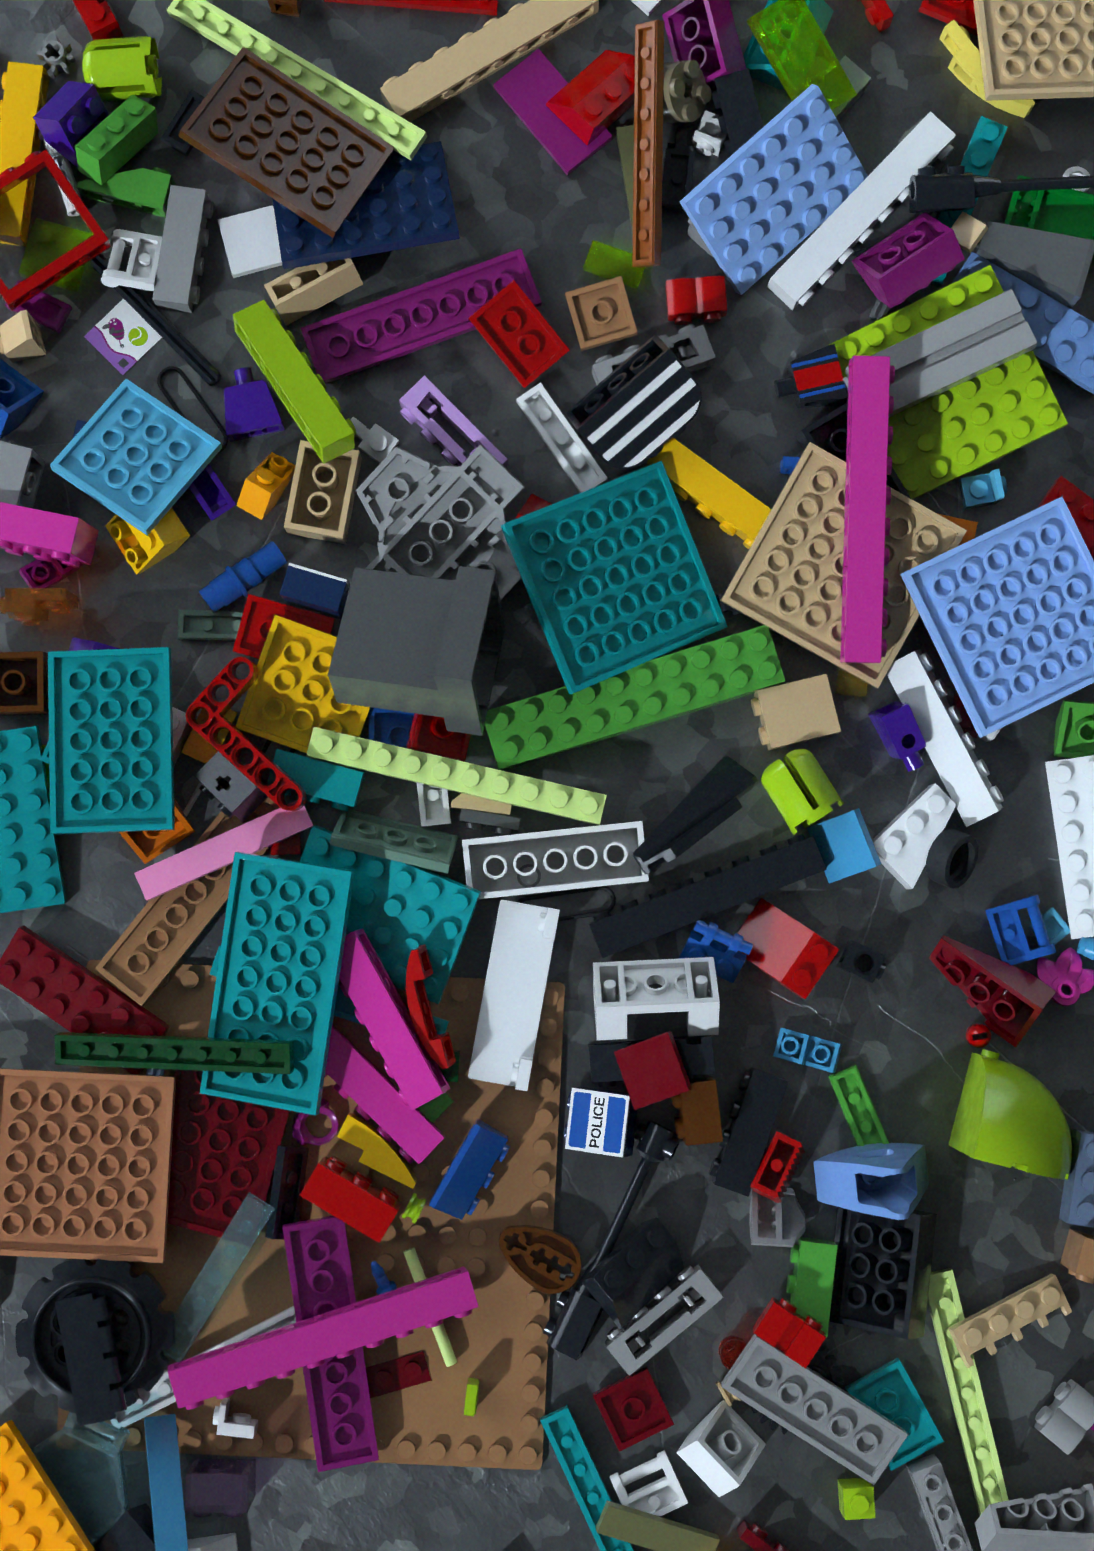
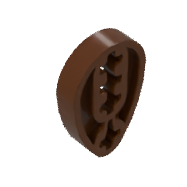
M531 1225L508 1226L500 1233L499 1246L506 1260L521 1278L537 1290L548 1294L561 1293L569 1289L578 1279L581 1271V1257L578 1248L568 1237L550 1229ZM517 1233L518 1241L527 1248L524 1249L517 1245L508 1248L507 1240L504 1237ZM540 1248H543L546 1258L552 1259L553 1256H557V1263L563 1267L567 1263L571 1264L573 1275H566L564 1278H561L559 1269L553 1267L549 1271L545 1261L533 1262L534 1256L531 1252L533 1250L538 1252Z

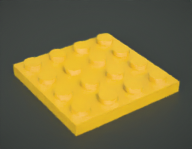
M275 615L257 664L258 678L248 689L235 727L307 753L313 727L360 737L370 707L337 703L328 677L337 640L336 636Z

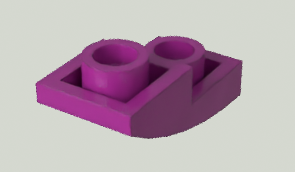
M52 558L51 562L36 559L20 568L19 573L36 597L85 564L80 563V567L76 568L61 563L62 561Z

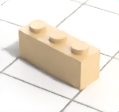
M351 258L296 267L264 286L287 326L363 285V282Z

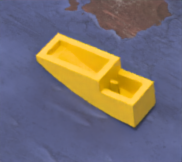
M350 1112L337 1137L364 1150L358 1162L413 1189L417 1178L407 1161L398 1152V1149L391 1142L384 1139L371 1124Z

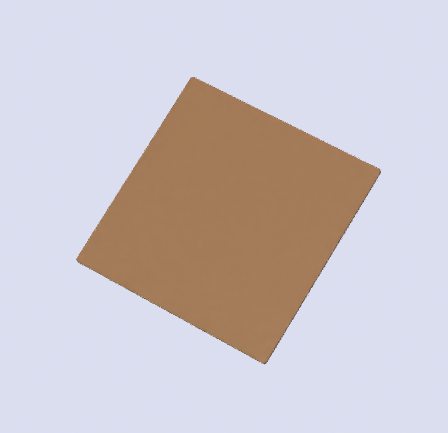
M90 960L87 962V969L128 996L95 970V967L101 960ZM177 964L147 1003L142 1006L171 1026L165 1036L208 1038L216 976L210 975L212 965ZM450 977L441 1002L436 1004L429 1001L432 1015L449 1021L445 1033L449 1032L453 1050L460 1051L458 1082H447L451 1089L446 1091V1093L454 1102L433 1122L445 1135V1138L420 1164L415 1160L411 1164L407 1161L417 1178L413 1189L358 1162L364 1150L337 1137L350 1112L365 1121L367 1120L356 1111L355 1107L358 1104L350 1096L344 1099L333 1088L336 1082L329 1075L324 1078L322 1099L324 1098L329 1102V1108L333 1110L338 1119V1131L330 1142L324 1145H312L310 1143L300 1145V1142L296 1141L297 1138H294L292 1135L293 1120L299 1112L290 1111L282 1145L309 1148L304 1186L324 1156L328 1159L331 1156H335L347 1164L345 1169L353 1174H356L357 1171L364 1173L373 1180L372 1185L380 1190L383 1187L391 1189L399 1195L397 1200L402 1202L399 1211L380 1243L345 1223L356 1302L377 1295L378 1285L372 1275V1261H376L384 1269L389 1281H394L397 1288L415 1283L403 1251L415 1247L426 1279L464 1266L469 1272L479 1306L472 1309V1314L462 1318L451 1316L443 1319L445 1330L458 1361L452 1366L446 1367L432 1328H426L425 1325L413 1329L414 1333L409 1336L396 1338L395 1335L386 1338L380 1346L374 1348H367L366 1345L363 1346L366 1367L424 1351L432 1380L370 1398L379 1460L372 1461L374 1463L539 1470L542 1467L544 1428L540 1418L545 1416L548 1344L546 1343L548 1336L543 1334L549 1321L550 1294L537 1290L514 1271L499 1246V1236L502 1230L508 1226L531 1225L550 1230L554 1229L565 986L561 982H546L527 1091L517 1090L514 1086L480 1081L468 1077L486 979ZM395 987L405 1006L408 1007L406 991ZM334 1016L333 1025L386 1078L400 1089L395 1079L390 1078L384 1068L385 1060L380 1051L377 1052L372 1047L369 1040L370 1033L366 1026ZM80 1066V1072L130 1074L122 1067ZM147 1068L143 1070L141 1075H146ZM165 1069L164 1076H174L175 1070ZM322 1113L316 1116L309 1115L305 1121L309 1133L315 1137L326 1136L332 1128L331 1119ZM372 1118L367 1121L374 1128L377 1129L379 1127ZM478 1118L507 1135L508 1141L506 1144L510 1146V1149L502 1162L495 1161L491 1168L495 1175L486 1189L482 1186L475 1197L480 1199L472 1215L466 1213L461 1220L429 1206V1203ZM393 1139L390 1141L398 1150L401 1148ZM273 1178L254 1246L167 1223L165 1262H134L133 1272L135 1274L141 1275L144 1271H148L160 1283L167 1294L166 1299L161 1302V1307L166 1311L171 1310L174 1313L176 1327L175 1343L171 1348L163 1349L164 1355L170 1360L168 1365L191 1358L294 1306L284 1239L265 1237ZM413 1193L417 1194L418 1199H427L415 1224L412 1223L410 1217L402 1218ZM302 1197L299 1222L333 1216ZM517 1233L504 1237L507 1240L508 1248H512L513 1245L524 1249L527 1248L518 1241ZM540 1248L538 1252L533 1250L531 1252L534 1256L533 1262L538 1263L539 1260H543L547 1263V1270L551 1271L552 1259L544 1256L545 1250L543 1248ZM90 1260V1262L96 1263L97 1260ZM116 1310V1312L128 1316L124 1310ZM117 1348V1350H118L121 1354H124V1355L129 1354V1353H127V1352H125V1351H122V1350H120V1349ZM303 1367L294 1369L295 1373L286 1378L278 1379L277 1376L265 1379L263 1385L253 1389H247L246 1386L235 1389V1393L227 1397L230 1398L229 1417H233L234 1413H246L251 1415V1419L258 1420L257 1433L253 1439L216 1435L217 1425H213V1414L215 1406H220L223 1400L217 1399L216 1396L204 1400L203 1405L194 1409L186 1410V1407L178 1409L177 1403L174 1402L146 1416L176 1415L179 1453L316 1460ZM468 1378H477L480 1381L477 1410L474 1416L464 1415ZM58 1407L56 1443L60 1448L147 1452L144 1418L118 1431H115L110 1420L78 1427L76 1413Z

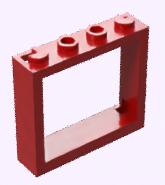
M47 150L41 153L35 151L25 158V163L16 169L10 167L0 174V196L47 167L93 236L11 289H8L0 277V295L11 311L111 247L109 239Z

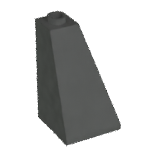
M992 221L985 223L988 230L977 244L976 254L1070 309L1081 298L1093 257L1094 240Z

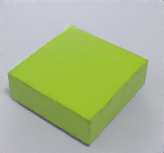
M468 1378L464 1407V1415L466 1416L476 1415L480 1383L477 1378Z

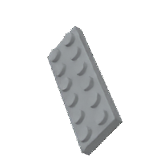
M756 1334L752 1336L721 1382L722 1388L873 1485H875L908 1436L905 1429L809 1367L805 1369L786 1356L784 1352L773 1347Z

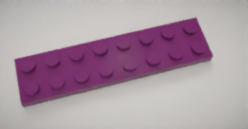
M520 248L301 327L300 329L316 372L322 377L324 383L327 384L476 330L468 320V317L512 280H515L535 307L542 306V302L523 251Z
M334 1216L282 1225L296 1322L356 1303L345 1223ZM363 1346L354 1349L355 1353L350 1356L337 1358L335 1355L324 1359L325 1363L318 1367L308 1369L307 1365L303 1366L318 1472L379 1460Z

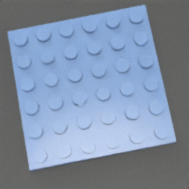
M1063 497L1051 501L900 574L979 738L1094 683V560Z

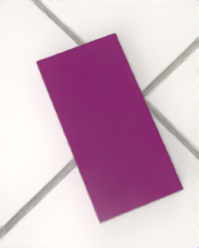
M538 48L496 81L493 86L568 176L612 140V135L606 129L587 146L546 106V103L568 83Z

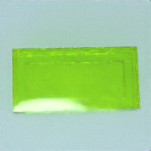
M594 240L583 266L584 271L607 279L622 276L625 285L636 289L639 288L646 268L632 267V253Z

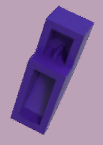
M210 464L205 467L189 486L211 521L236 505Z

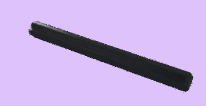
M99 254L90 263L102 276L103 271L107 269L109 260L103 254ZM120 285L113 287L210 386L215 385L220 380V372L136 288Z

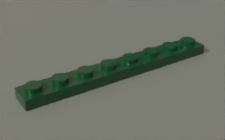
M59 1032L54 1035L55 1065L291 1074L294 1072L293 1041Z

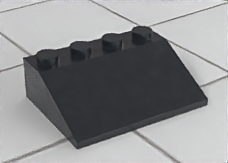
M838 1207L834 1242L838 1246L829 1322L906 1340L924 1337L937 1214L914 1210L908 1219L895 1220Z

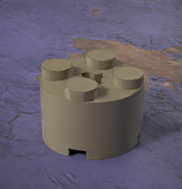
M696 60L665 62L663 124L693 122L697 120L712 96L711 88L706 84L704 74Z

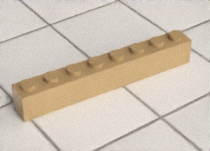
M530 0L524 4L518 3L511 7L506 15L499 19L494 17L487 21L483 28L477 32L464 34L458 40V43L453 46L440 48L429 60L413 64L408 69V72L400 77L393 76L386 80L380 88L382 100L390 111L412 122L598 13L599 0Z

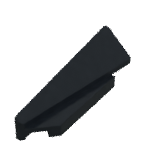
M723 757L633 852V857L644 874L650 873L665 860L670 862L676 859L740 810L742 805L736 796L757 782L756 776L730 757Z

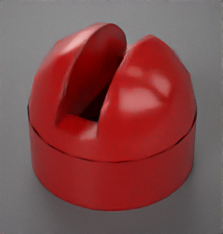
M972 1024L966 1031V1040L973 1047L983 1048L990 1043L991 1032L983 1024ZM986 1033V1038L973 1040L972 1035Z

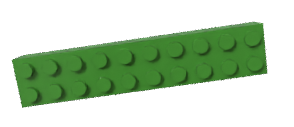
M763 625L652 659L573 694H569L565 686L490 709L487 712L485 727L498 769L505 771L754 694L757 690L782 685L786 680L769 627Z

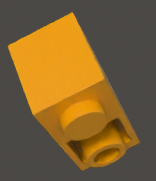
M271 452L245 479L236 506L263 520L275 507L295 471V465L287 461L286 458Z

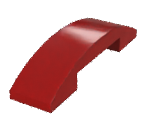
M426 944L411 950L406 971L407 1003L413 1026L422 1045L431 1058L442 1069H446L456 1062L449 1032L437 1035L423 979L433 974Z

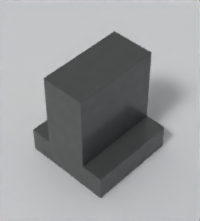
M459 566L456 581L354 568L328 672L337 703L444 717L447 731L482 736L505 633L496 571Z

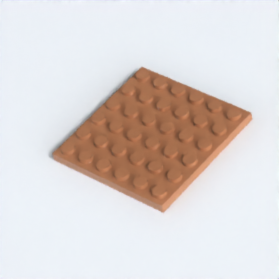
M0 1068V1256L101 1259L150 1263L165 1262L176 1076Z

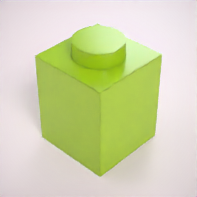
M863 1478L837 1479L839 1510L845 1520L876 1518L873 1485Z

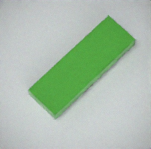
M854 1064L828 1075L856 1145L888 1144L889 1141L857 1065Z

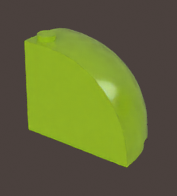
M982 1049L981 1055L972 1052L948 1145L973 1159L1007 1168L1013 1166L1018 1170L1045 1177L1068 1180L1072 1162L1071 1135L1065 1115L1052 1093L1043 1083L1024 1069L999 1060L1000 1053Z

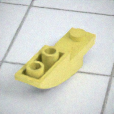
M953 20L944 27L939 38L953 55L948 68L970 91L986 101L980 50L970 40L968 31ZM1033 99L986 101L998 109L1023 118L1029 115L1036 104Z

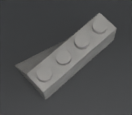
M1092 1483L1074 1490L1071 1488L1061 1489L1058 1493L1050 1495L1042 1493L1030 1499L1018 1498L989 1504L975 1522L981 1551H1094V1489Z

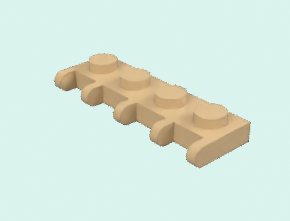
M1049 1274L948 1327L965 1366L969 1368L974 1365L971 1354L986 1347L988 1353L994 1355L997 1353L995 1341L1011 1333L1018 1342L1023 1339L1020 1328L1035 1320L1044 1328L1049 1325L1046 1314L1060 1307L1063 1314L1067 1316L1072 1313V1310L1056 1275Z

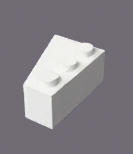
M936 783L929 785L872 839L881 864L906 890L914 888L926 865L928 852L933 841L943 832L956 807V804Z

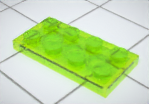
M778 0L746 21L791 101L796 99L811 84L819 86L831 110L836 109L857 95L805 0Z

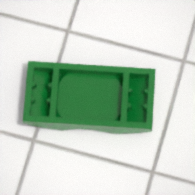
M1018 175L1017 179H1032L1023 175ZM1074 189L1015 191L1012 194L1004 224L1094 240V195Z

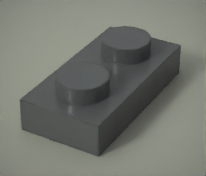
M461 809L459 821L465 823L466 829L482 831L483 826L495 827L494 833L512 835L513 830L519 831L521 818Z

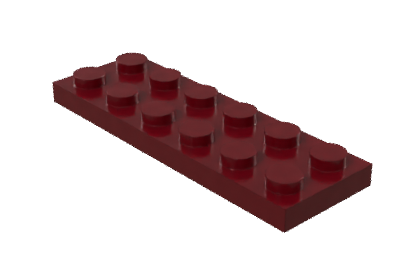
M25 925L18 928L0 958V984L71 1033L165 1036L171 1027ZM122 1067L130 1074L141 1075L145 1069Z

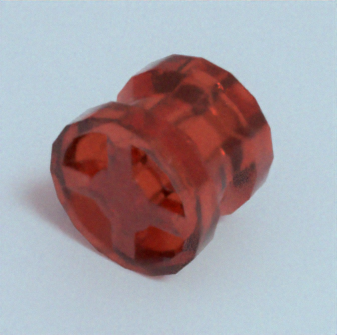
M731 1335L725 1337L719 1344L718 1354L722 1364L727 1369H731L747 1345L742 1338Z

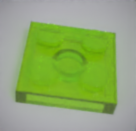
M35 218L18 273L20 276L28 278L93 236L92 233ZM86 263L54 283L53 286L77 292Z

